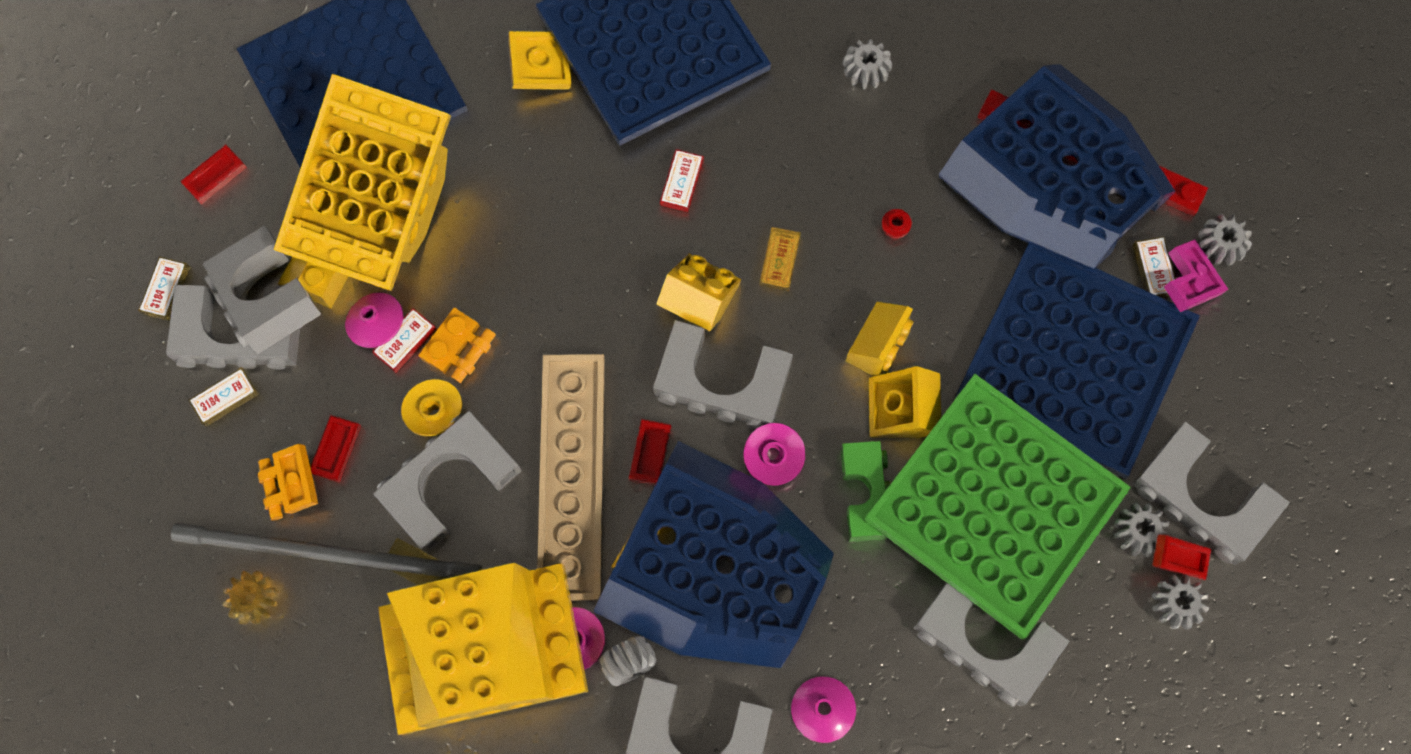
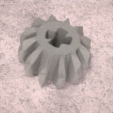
M870 38L867 44L858 40L856 47L849 46L847 55L843 58V65L845 67V77H852V86L860 82L862 83L863 90L867 88L868 84H871L876 89L879 86V81L885 82L888 79V72L892 69L890 51H883L884 45L882 42L875 46Z
M1223 214L1217 215L1214 220L1208 219L1204 224V229H1201L1198 233V238L1201 239L1199 246L1201 249L1207 250L1205 253L1207 258L1214 257L1215 265H1219L1224 261L1229 266L1236 260L1241 261L1246 256V251L1252 246V242L1248 240L1251 237L1252 231L1243 230L1246 221L1238 224L1235 222V214L1230 215L1227 219Z
M1133 503L1130 510L1122 509L1120 511L1122 518L1114 521V525L1121 529L1114 534V537L1125 540L1120 546L1121 549L1125 550L1132 546V556H1138L1141 551L1146 557L1153 555L1157 536H1170L1162 530L1168 527L1170 522L1159 520L1163 510L1152 513L1151 503H1146L1143 508L1138 503ZM1142 524L1144 526L1142 530H1146L1147 533L1141 535L1139 533L1141 529L1137 530L1136 526Z
M1171 575L1168 577V582L1162 580L1157 584L1160 591L1152 593V598L1160 601V603L1154 605L1152 610H1162L1163 614L1159 618L1161 623L1170 619L1172 629H1177L1182 625L1187 630L1192 628L1193 622L1199 624L1204 620L1201 613L1208 612L1209 607L1201 603V601L1207 599L1209 594H1199L1197 590L1201 588V582L1197 581L1190 585V576L1184 575L1179 580L1176 575ZM1183 598L1185 605L1177 606L1175 599Z
M637 636L613 646L612 649L606 651L601 656L599 662L605 678L613 686H619L635 680L645 672L650 671L655 666L657 660L651 645L643 636Z

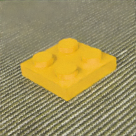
M509 31L508 43L512 89H570V65L555 42L551 32Z

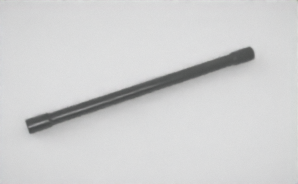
M175 523L171 531V539L176 542L197 545L209 544L445 578L482 570V565L458 561L447 562L209 529L204 526Z

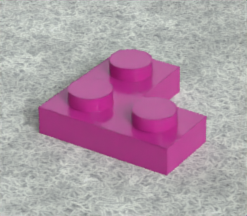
M1196 240L1179 245L1168 253L1182 274V277L1170 281L1164 288L1180 312L1216 298L1228 290Z

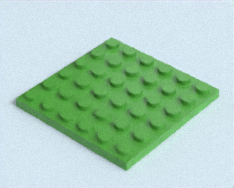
M974 374L864 520L1023 640L1030 633L1131 487L981 377Z

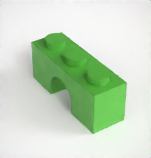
M880 441L843 443L840 450L843 481H860L867 486L870 494L867 502L860 505H848L846 514L849 542L887 540L885 535L864 520L890 486L889 480L884 481L883 469L888 468L887 451L881 450Z

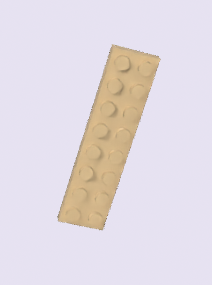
M604 354L543 355L537 569L560 563L564 564L571 602L598 601L601 596Z

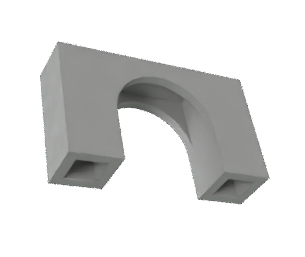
M265 225L202 263L208 273L204 277L206 282L214 292L218 291V293L214 294L215 299L223 310H228L224 313V316L234 329L238 328V330L234 331L236 338L244 348L249 345L257 355L321 315L311 296L297 278L266 297L246 301L249 290L260 278L289 261L284 253L273 250L276 239Z
M175 285L166 355L175 361L176 365L192 368L196 364H206L212 368H225L226 364H237L238 367L253 369L256 365H267V367L272 369H285L286 365L297 364L300 328L258 355L249 345L244 348L240 342L234 344L216 342L211 329L214 294L206 286ZM265 287L264 297L281 287Z
M675 320L653 386L654 396L658 397V401L672 406L676 403L687 405L688 410L698 414H705V411L717 414L718 419L729 423H734L735 420L747 423L746 426L753 430L762 425L774 423L792 364L793 354L763 345L754 377L749 385L735 394H715L705 389L695 375L696 364L705 339L704 328Z
M470 411L465 415L460 414L459 417L456 416L450 422L455 421L450 428L443 434L429 439L425 444L426 448L421 453L407 458L401 465L402 469L393 477L390 475L384 478L378 484V490L373 493L420 549L427 554L451 534L431 511L425 500V483L435 467L449 460L470 462L482 472L498 491L522 471L513 458Z
M1185 421L1174 431L1132 484L1138 488L1137 492L1147 501H1154L1161 506L1163 513L1174 522H1181L1189 529V534L1194 539L1202 543L1206 542L1214 548V553L1218 558L1226 563L1236 565L1246 560L1290 502L1263 482L1250 491L1230 516L1218 517L1200 510L1188 494L1187 475L1191 466L1211 441Z
M946 582L914 628L919 631L917 636L927 645L933 647L936 644L946 651L944 657L954 665L960 667L963 664L972 671L970 676L981 685L987 687L990 684L999 691L997 696L1006 704L1012 707L1015 704L1019 707L1026 705L1070 641L1042 621L1034 627L1013 657L1006 660L985 658L972 648L965 634V618L973 602Z
M645 677L626 754H682L674 746L669 732V722L678 689L677 685ZM740 701L732 738L728 746L720 754H762L773 709Z

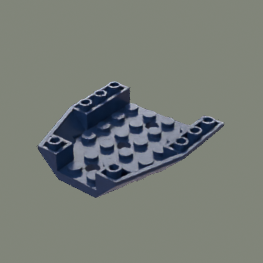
M1061 64L1046 65L1038 70L961 140L938 175L939 178L1004 233L1091 270H1094L1114 251L1117 241L1150 209L1155 212L1175 193V189L1128 118ZM1021 119L1029 120L1033 126L1028 129L1020 128L1016 122ZM1072 156L1076 158L1078 163L1074 166H1068L1062 162V158ZM1113 193L1119 194L1123 197L1124 202L1114 204L1108 199V195Z
M678 441L593 612L678 655L781 669L800 638L826 582L834 552L763 482ZM663 527L673 529L676 534L674 543L670 545L662 544L657 537L658 531ZM720 556H728L732 559L734 568L731 573L722 574L717 570L716 560ZM778 585H786L790 588L792 597L788 603H780L775 598L774 591Z

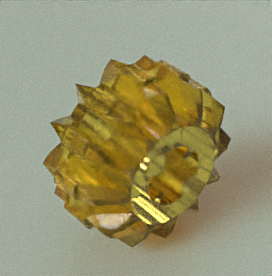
M247 571L241 572V580L235 577L230 578L233 588H225L223 590V593L230 596V598L222 602L223 607L231 608L227 614L229 618H238V623L246 625L249 620L252 624L257 625L260 624L261 615L265 618L271 617V613L268 610L269 606H278V602L272 600L271 597L279 593L277 588L271 587L273 583L272 578L268 576L263 578V573L260 571H255L252 575ZM248 594L255 595L253 602L246 600Z

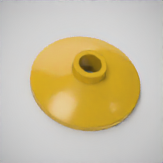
M439 379L423 381L410 389L404 397L401 406L402 419L408 429L415 434L421 436L440 435L450 428L455 421L450 422L461 414L462 398L458 390L447 381ZM439 409L436 414L430 415L433 410Z

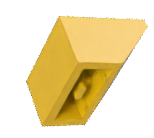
M689 253L667 274L656 305L711 331L724 314L742 279L734 276L728 269L718 268L708 263L702 256Z
M876 302L851 346L846 362L872 376L880 375L883 370L888 373L900 348L896 345L901 347L904 345L914 321L910 320L913 309L904 305Z

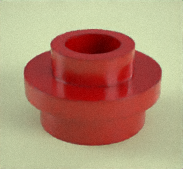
M901 209L889 210L882 219L883 231L892 238L906 236L912 226L911 217ZM899 219L901 220L902 225L895 226L893 225L892 220Z

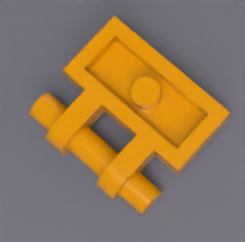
M454 307L418 356L443 374H446L453 365L456 367V370L451 375V378L461 384L467 375L470 376L475 370L474 365L483 353L486 354L491 348L490 343L496 334L486 328L480 337L474 335L480 327L479 323ZM466 345H472L473 347L465 358H460L459 355Z
M298 443L273 453L275 466H272L270 458L258 461L260 472L257 475L259 483L263 484L266 496L263 499L265 510H269L271 521L283 518L282 506H284L285 513L293 514L319 504L305 445ZM277 479H278V484H279V488H280V492H279V493H278V491H277L276 482H275Z

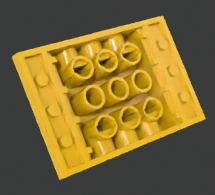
M332 74L273 250L392 291L401 263H410L428 232L445 181L448 149L441 144L451 115Z
M516 563L505 564L389 592L387 595L391 604L378 607L398 735L589 692L565 565L562 563L535 570L526 569Z

